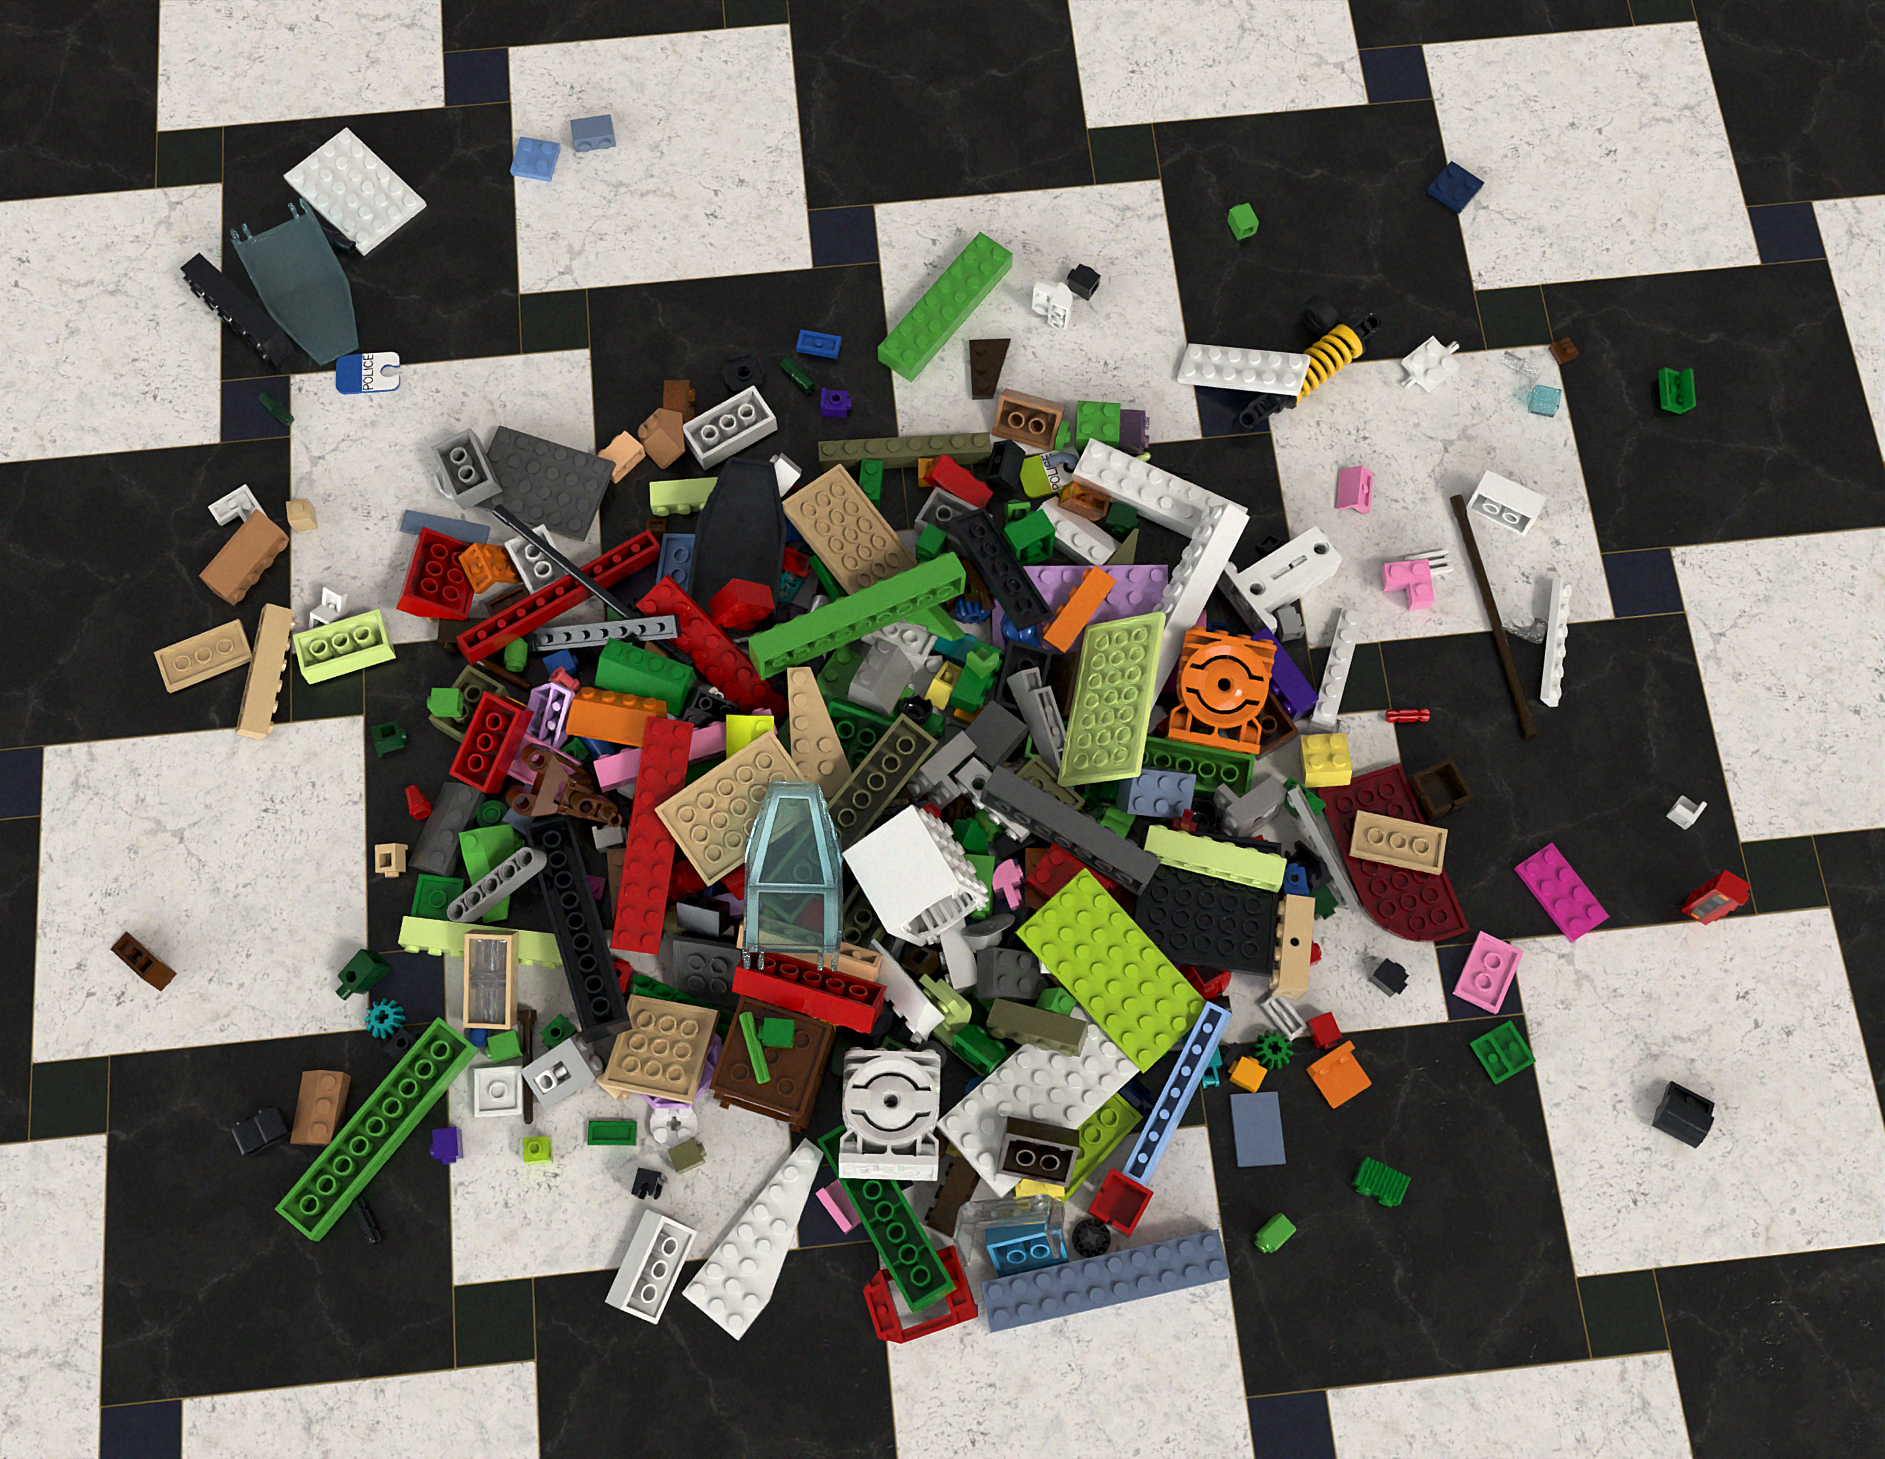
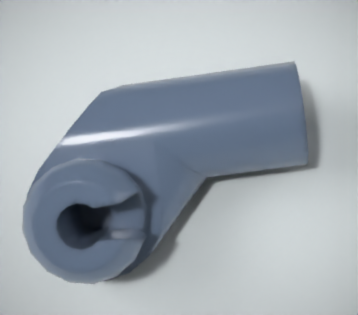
M1061 452L1048 457L1047 463L1050 468L1067 463L1069 469H1075L1078 464V457L1074 454Z

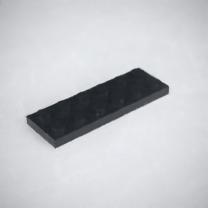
M985 507L949 520L948 525L1017 632L1051 619L1054 615Z

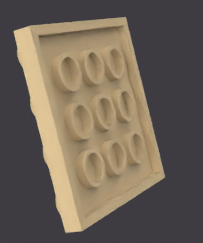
M631 994L626 1008L633 1029L617 1035L602 1084L605 1087L693 1104L720 1012L714 1009Z

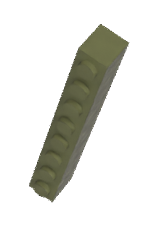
M990 432L818 442L821 472H828L838 464H841L846 471L861 470L862 459L881 460L884 463V469L918 467V458H936L943 454L952 457L957 465L989 463L991 456Z

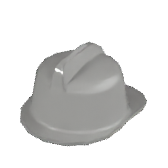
M1011 914L995 915L979 923L962 928L960 933L962 936L968 937L972 951L977 954L978 951L998 946L1002 939V931L1014 923L1015 917Z

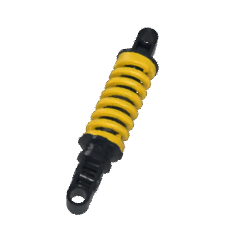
M1369 313L1354 325L1343 321L1339 322L1328 335L1323 336L1320 341L1315 342L1311 348L1303 352V354L1310 356L1311 361L1300 395L1260 392L1258 398L1234 417L1232 422L1234 429L1237 432L1244 433L1265 420L1272 413L1279 414L1284 408L1294 409L1301 402L1302 397H1308L1311 390H1317L1319 384H1324L1327 378L1335 375V371H1341L1344 365L1351 363L1352 358L1360 357L1365 353L1364 340L1380 329L1382 325L1381 317L1376 313ZM1366 321L1371 324V328L1367 326ZM1242 417L1248 420V425L1243 423Z

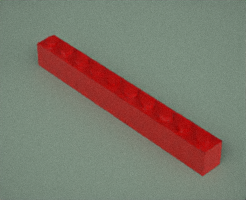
M646 530L579 569L604 589H607L660 559V545L651 532ZM567 574L457 636L459 649L470 665H473L591 598L594 594Z

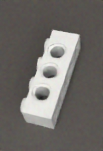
M973 757L955 775L957 787L962 791V794L965 795L967 793L973 798L971 801L979 810L984 809L987 811L989 819L995 825H1002L1006 829V835L1011 840L1015 841L1017 839L1022 843L1032 832L1013 821H1009L1002 814L980 802L982 790L974 789L973 785L978 782L985 785L992 773Z

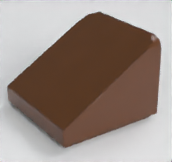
M647 519L645 531L649 530L659 545H662L663 534H668V519Z

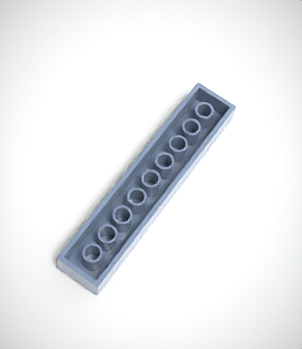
M1218 1229L989 1280L981 1282L980 1286L990 1332L995 1333L1223 1281L1231 1277Z

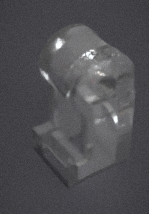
M1516 604L1510 611L1503 628L1525 640L1541 643L1548 631V623L1524 612V608Z
M1313 714L1308 719L1306 735L1346 733L1348 737L1351 731L1349 724L1343 720L1336 719L1334 726L1329 727L1311 721Z

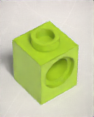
M547 1135L523 1138L524 1163L529 1166L553 1163L552 1139Z

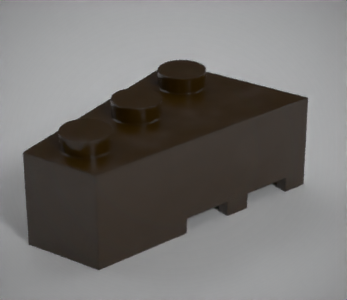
M959 1156L956 1157L954 1163L950 1162L945 1172V1176L948 1178L944 1186L939 1185L934 1197L938 1199L934 1208L929 1207L924 1220L928 1221L927 1228L952 1240L981 1178L971 1164Z

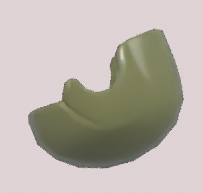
M677 903L670 904L665 908L662 929L667 937H670V935L682 936L689 932L686 929L677 927Z

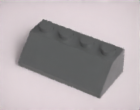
M444 782L408 862V866L437 876L452 878L462 855L459 833L473 830L477 821L476 815L479 807L486 800L484 793L462 783Z

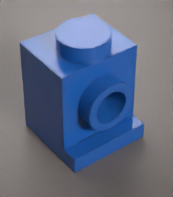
M1297 863L1285 866L1281 885L1283 899L1287 894L1308 896L1309 889L1307 887L1305 867H1299ZM1290 877H1297L1299 881L1293 882Z

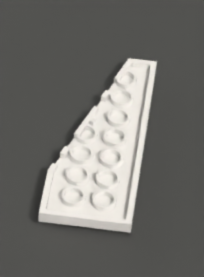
M804 1138L682 1292L686 1298L738 1341L771 1299L804 1205L824 1153L806 1138Z

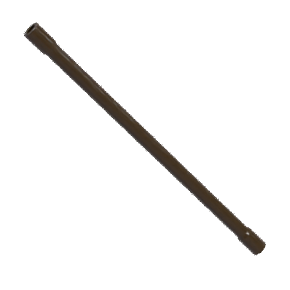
M1461 494L1452 496L1450 498L1451 506L1457 518L1520 716L1524 736L1526 739L1539 735L1536 724L1530 713L1467 516L1463 496Z

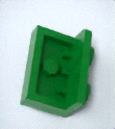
M1664 367L1658 371L1662 409L1682 414L1696 406L1692 368L1678 372Z

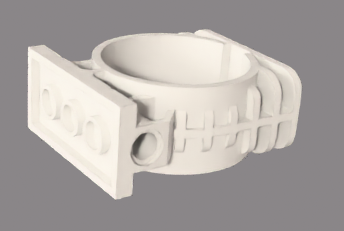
M852 1047L849 1051L845 1052L842 1114L847 1132L840 1137L839 1178L937 1181L939 1141L932 1134L939 1116L941 1057L939 1054H936V1051L930 1049L923 1050L922 1052H912L910 1049L888 1051L885 1048L864 1050L860 1047ZM885 1073H897V1074H901V1077H897V1076H883V1074H885ZM872 1082L867 1089H862L868 1083ZM911 1083L917 1086L921 1091H916ZM892 1100L897 1105L890 1108L885 1105V1102ZM856 1114H865L870 1123H872L875 1127L879 1129H876L873 1126H871L862 1115ZM915 1116H927V1117H918L913 1124H911L909 1127L905 1128L906 1126H908V1125L913 1121V1119L915 1118Z

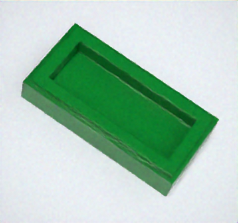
M589 1121L587 1145L636 1146L638 1122Z

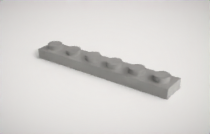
M1299 784L1291 787L1288 790V802L1292 808L1296 807L1299 813V823L1303 828H1307L1310 834L1308 838L1312 847L1318 849L1321 854L1320 858L1327 863V867L1332 875L1331 883L1335 889L1339 888L1342 894V904L1346 910L1350 909L1352 914L1361 911L1362 904Z

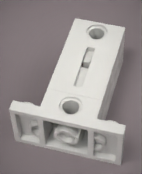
M1315 525L1239 574L1236 566L1232 562L1227 561L1216 584L1254 634L1268 627L1274 635L1277 621L1273 615L1277 610L1291 604L1332 578L1342 561L1340 551L1328 541L1326 533Z

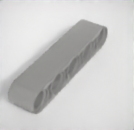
M523 847L455 899L447 909L449 919L454 922L467 924L476 921L542 870L547 862L546 854L541 850Z

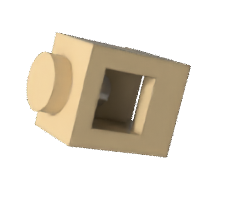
M398 843L375 845V872L385 874L386 878L399 877V872H406L405 850L408 849V845Z

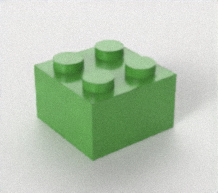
M1078 401L1075 429V449L1077 451H1084L1090 438L1118 450L1121 403Z

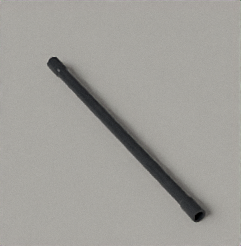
M502 504L497 505L493 509L492 514L505 525L510 526L622 618H640L518 520ZM668 639L651 640L670 655L674 661L693 668L696 665V660L682 649L676 647Z

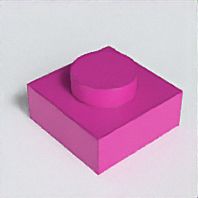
M587 875L594 900L602 902L607 879Z

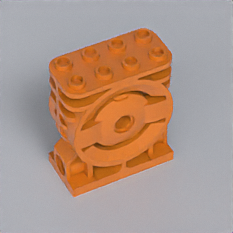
M1192 626V628L1184 632L1182 653L1179 658L1176 680V693L1179 705L1169 711L1163 738L1247 755L1259 754L1262 727L1255 717L1259 714L1267 698L1277 646L1273 645L1274 641L1268 639L1252 641L1251 636L1238 634L1235 637L1228 636L1229 632L1215 630V632L1211 633L1206 632L1205 627ZM1215 656H1232L1242 661L1250 670L1251 675L1256 677V680L1249 679L1246 670L1236 661L1229 659L1215 660L1205 666L1203 670L1191 668L1190 666L1192 663L1202 665L1205 661ZM1220 679H1225L1228 682L1229 688L1227 691L1219 689L1218 681ZM1186 688L1198 690L1202 701L1210 708L1219 711L1232 710L1241 705L1245 700L1254 701V704H1246L1241 710L1232 714H1218L1205 708L1197 695L1186 692ZM1180 708H1182V710L1184 711V713L1176 712V711L1179 710ZM1191 721L1204 728H1208V735L1190 732ZM1250 721L1252 726H1247V722ZM1237 727L1235 740L1222 738L1217 733L1218 730Z

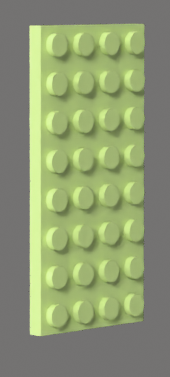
M1162 611L1086 626L1057 781L1061 787L1140 776L1166 615Z

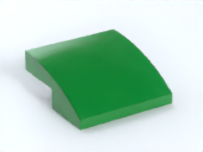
M1511 1020L1470 1043L1495 1085L1536 1062Z

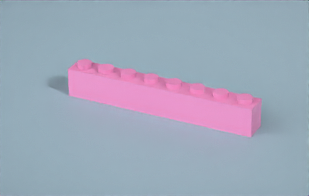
M759 708L752 711L750 715H772L770 709ZM716 721L710 723L707 728H693L688 766L726 756V722ZM774 723V734L779 740L778 732ZM632 747L625 748L620 751V754L613 756L605 754L598 757V760L593 761L603 792L635 783L641 747L636 749Z

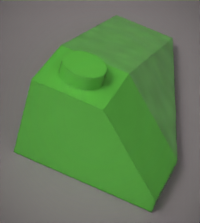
M939 604L907 618L908 624L924 625L928 632L950 641L958 640L965 636L961 628Z

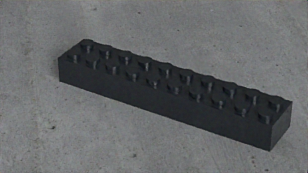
M561 814L523 825L529 847L543 851L547 857L545 867L537 875L586 1044L632 1030L631 1021L570 816Z

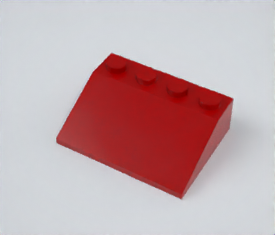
M422 527L415 541L396 609L418 617L467 620L475 591L458 557L472 544Z

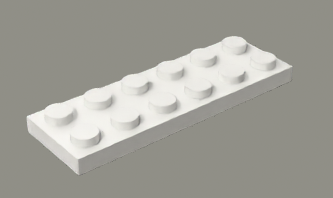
M1189 343L1177 380L1181 384L1299 396L1311 359L1309 355Z

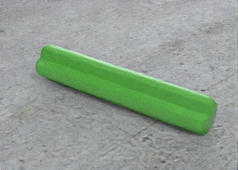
M745 1012L740 1014L739 1018L756 1079L759 1084L770 1081V1075L761 1043L758 1039L754 1018L751 1012Z

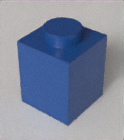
M563 649L543 658L550 676L561 666L565 668V672L569 676L578 673L576 667L580 666L575 653L570 655L568 649Z

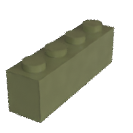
M995 998L986 1022L989 1034L996 1038L1003 1039L1005 1037L1014 1040L1018 1044L1035 1045L1044 1051H1058L1067 1057H1080L1088 1035L1087 1021Z

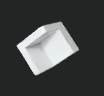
M1681 796L1666 817L1686 830L1694 824L1707 803L1703 801L1697 806L1686 797Z

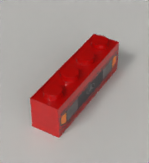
M1724 870L1692 891L1681 911L1704 925L1712 921L1716 922L1720 916H1726L1730 910L1734 911L1738 905L1743 906L1750 896L1747 891L1751 884Z

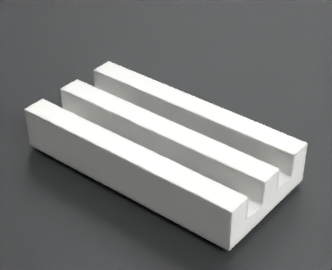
M1448 549L1405 558V561L1443 557L1442 559L1429 561V567L1440 564L1446 565L1430 569L1431 576L1452 572L1454 569L1453 565H1451V558L1448 556Z
M1270 996L1260 1004V1007L1281 1033L1288 1035L1286 1038L1288 1041L1291 1042L1308 1028L1284 997ZM1277 998L1300 1026L1299 1029L1295 1027L1274 999ZM1269 1003L1278 1013V1015L1282 1018V1020L1286 1023V1025L1291 1029L1293 1034H1291L1288 1031V1029L1284 1026L1280 1019L1271 1010V1008L1268 1006Z

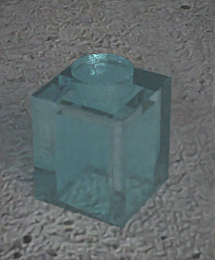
M1536 384L1533 391H1529L1527 395L1528 413L1553 418L1559 409L1562 389Z

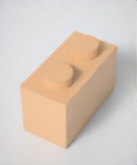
M624 431L621 435H617L612 440V443L606 449H602L597 456L614 461L617 464L611 480L616 484L646 454L644 447Z

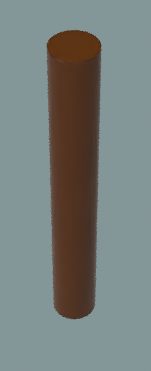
M485 658L476 662V664L528 692L533 686L530 682Z

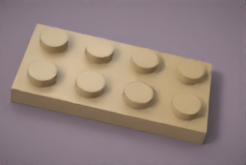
M239 619L154 652L169 693L251 661L253 653L243 624Z
M1357 810L1348 856L1440 875L1448 830Z

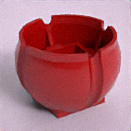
M1184 965L1179 967V972L1204 1000L1215 998L1217 993L1222 994L1229 986L1232 972L1217 970L1219 976L1204 984L1194 967Z

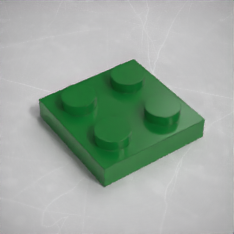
M419 874L410 917L454 922L449 919L447 909L455 899L464 893L466 880Z

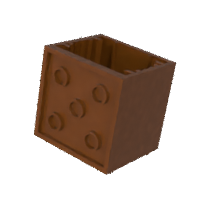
M741 995L709 1086V1090L714 1095L713 1099L720 1101L719 1107L728 1110L729 1105L791 1124V1130L798 1133L801 1132L802 1128L807 1129L835 1046L836 1033L833 1024ZM745 1012L752 1013L757 1033H759L760 1024H764L765 1018L794 1020L796 1024L793 1049L763 1046L762 1039H759L770 1075V1081L759 1084L756 1079L739 1015Z

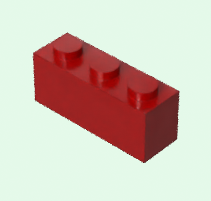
M944 454L934 458L922 478L933 488L938 487L977 508L985 507L993 494L984 482L971 476L970 471L961 468L952 457Z

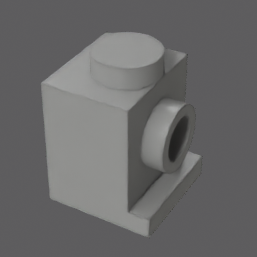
M1291 605L1279 608L1274 617L1277 621L1280 642L1302 638L1305 626H1301L1300 614H1296L1295 608L1291 607Z

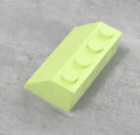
M380 609L293 635L300 670L309 684L396 658L393 643Z

